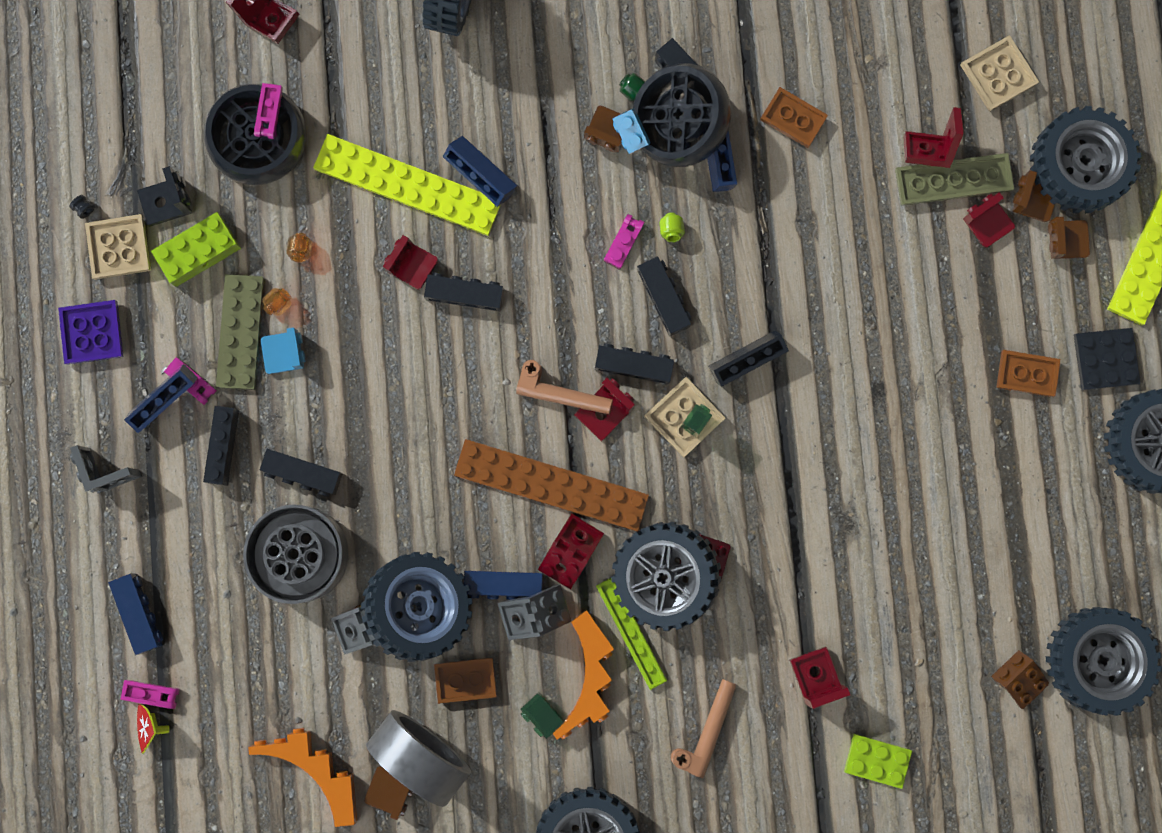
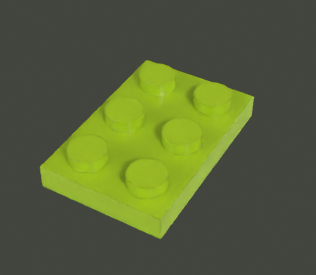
M853 734L844 772L902 789L912 750Z

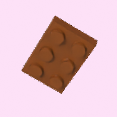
M779 87L760 121L809 148L828 115Z
M1002 350L996 388L1055 397L1061 359Z
M493 657L434 664L438 704L497 697Z

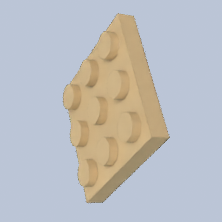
M1010 35L960 64L989 112L1039 83Z
M142 214L85 223L92 279L97 280L151 271L144 216Z
M687 377L644 415L683 458L725 419Z

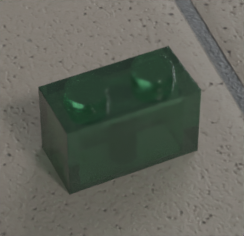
M696 404L680 427L696 438L712 417V414L709 413L711 410L703 404L700 406Z
M539 692L520 708L522 711L520 715L526 722L531 721L535 725L533 729L540 737L544 736L547 739L564 723L561 716Z

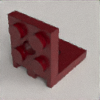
M279 0L226 1V4L247 27L277 44L280 43L300 15L297 10ZM278 17L275 22L271 23L273 18Z
M953 107L943 136L905 131V163L950 168L963 137L961 108Z
M606 378L601 383V388L594 394L613 400L610 415L607 414L604 420H598L595 416V411L581 408L574 414L601 442L635 406L634 398L627 392L624 394L620 390L621 386L613 378L611 380Z
M571 513L538 570L571 590L604 533ZM559 563L565 565L566 568L561 567Z
M826 646L789 659L804 702L812 709L850 695L848 687L841 685ZM813 666H817L820 670L817 677H811L809 673Z

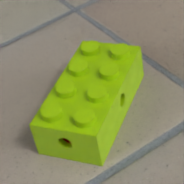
M216 212L151 250L169 283L178 287L237 252L241 247L223 217Z

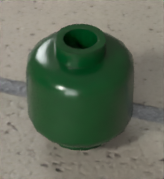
M627 73L619 83L620 93L630 101H634L645 81L636 73Z

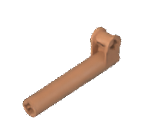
M528 360L523 364L516 394L610 415L613 405L612 399L540 382L542 374L541 365L534 360ZM534 365L536 371H532L531 374V372L528 369L532 368Z
M722 679L695 752L692 753L681 748L672 751L670 758L677 768L704 778L737 686L736 684ZM677 756H683L685 758L684 761L680 760L679 762L677 760Z

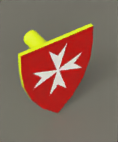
M138 704L137 731L141 753H145L156 734L169 733V726H158L155 714L150 713L144 705Z

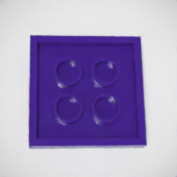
M110 300L58 308L64 364L69 365L124 357L118 301Z

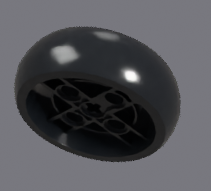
M680 63L658 70L644 82L633 103V108H635L650 140V144L643 147L642 150L654 161L666 166L687 167L704 161L720 147L729 130L731 104L728 93L717 76L708 69L698 65ZM695 80H699L706 85L710 91L713 104H707L703 96L694 90ZM671 85V89L668 90V91H666V92L659 98V100L657 101L656 105L654 106L656 100H657L658 97L661 95V93H662L666 88H668V87ZM685 93L684 98L680 100L681 94ZM701 111V116L696 119L697 113ZM666 112L665 118L661 120L662 114ZM709 125L704 136L691 147V142L696 140L704 132L706 126ZM651 127H656L658 133L668 141L667 151L662 150L656 144ZM682 131V136L678 138V133Z
M262 84L240 85L225 92L210 108L204 124V143L213 164L230 179L248 185L272 183L287 175L300 161L306 145L307 134L303 115L297 104L283 92L275 139H269L268 136L255 137L252 135L255 129L258 106H250L243 109L240 106L249 102L259 101ZM290 118L292 133L286 150L281 147L284 136L282 124ZM227 119L229 121L227 127L228 145L221 151L220 132ZM241 119H246L244 124L238 125ZM263 123V128L268 129L269 124ZM273 144L270 150H265L266 145ZM240 145H246L244 150L238 151ZM245 160L256 163L267 160L271 162L267 166L254 169L239 167Z

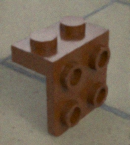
M601 105L598 106L590 125L584 131V139L593 145H600L610 152L619 153L622 146V138L613 126V118L621 113Z
M1029 170L1019 180L1018 186L1020 187L1013 199L1014 207L1012 212L1042 222H1048L1054 205L1049 202L1052 197L1048 194L1043 196L1040 193L1043 190L1041 184L1035 185L1034 183L1037 172Z
M1055 217L1049 222L1048 233L1050 234L1049 250L1051 259L1089 257L1087 221H1064V217Z
M1019 650L991 676L997 684L1007 690L1021 709L1030 704L1049 685L1048 680L1034 660Z
M378 766L364 802L390 813V818L398 820L400 816L404 817L408 807L405 804L407 797L411 798L413 791L395 779L382 766Z

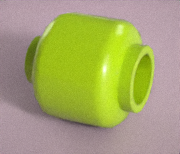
M667 213L660 219V234L666 241L677 242L684 236V221L680 215Z

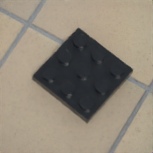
M1133 328L1076 333L1073 335L1081 391L1141 384Z

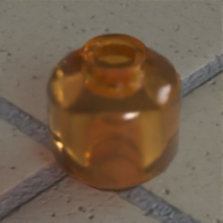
M296 233L290 236L286 249V254L294 262H304L310 258L312 250L311 239L304 233Z
M273 288L263 298V308L269 315L280 316L291 306L292 297L283 288Z

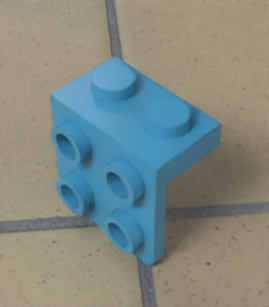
M635 108L613 118V126L616 132L620 134L622 145L629 154L650 144V140Z
M288 328L287 333L261 338L266 373L274 374L304 368L303 362H306L304 351L301 350V344L303 343L301 332L295 328Z

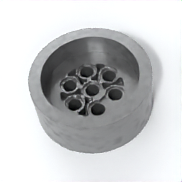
M303 505L280 506L265 513L250 529L243 551L244 566L252 584L266 597L287 604L310 602L328 594L342 579L348 563V544L339 524L327 513ZM287 530L292 533V538L289 541L284 539V533ZM307 533L312 537L309 544H305L303 541V537ZM274 546H278L280 551L276 557L271 553V549ZM293 549H297L299 552V556L295 560L290 555ZM312 552L318 554V560L315 563L310 560ZM281 564L286 566V572L283 575L278 572V567ZM300 567H303L306 571L303 578L297 575V570Z
M392 710L366 743L369 753L389 774L415 794L437 806L445 807L471 774V770L466 762L443 740L411 717L396 710Z

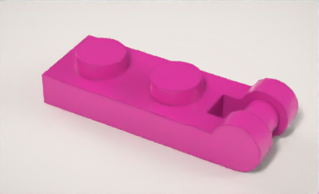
M262 83L254 129L255 137L268 136L269 139H275L283 91L281 85ZM263 123L269 124L268 129L263 128Z
M627 214L604 261L621 269L645 222L642 220L638 221L632 215ZM629 225L635 227L633 232L627 229Z
M176 357L164 372L170 376L185 363ZM188 367L198 378L186 391L205 405L208 402L207 399L211 394L214 395L217 390ZM204 387L206 390L200 394V389Z
M124 680L120 700L176 709L177 702L175 700L176 695H179L180 689ZM163 693L169 694L167 701L162 700Z

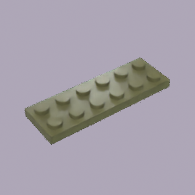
M1008 153L953 160L950 168L919 164L897 167L895 169L901 206L988 195L991 193L1011 192L1014 190Z
M225 274L216 378L217 388L256 390L265 279L263 276Z

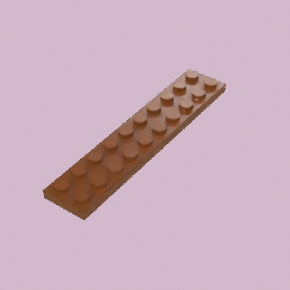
M467 439L464 441L454 476L634 531L639 529L649 494Z

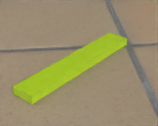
M611 578L596 585L649 689L651 690L666 682L667 680L634 616L630 618L627 615L629 610L625 606L621 608L619 602L622 600L619 595L615 596L613 591L616 589V583L612 582Z

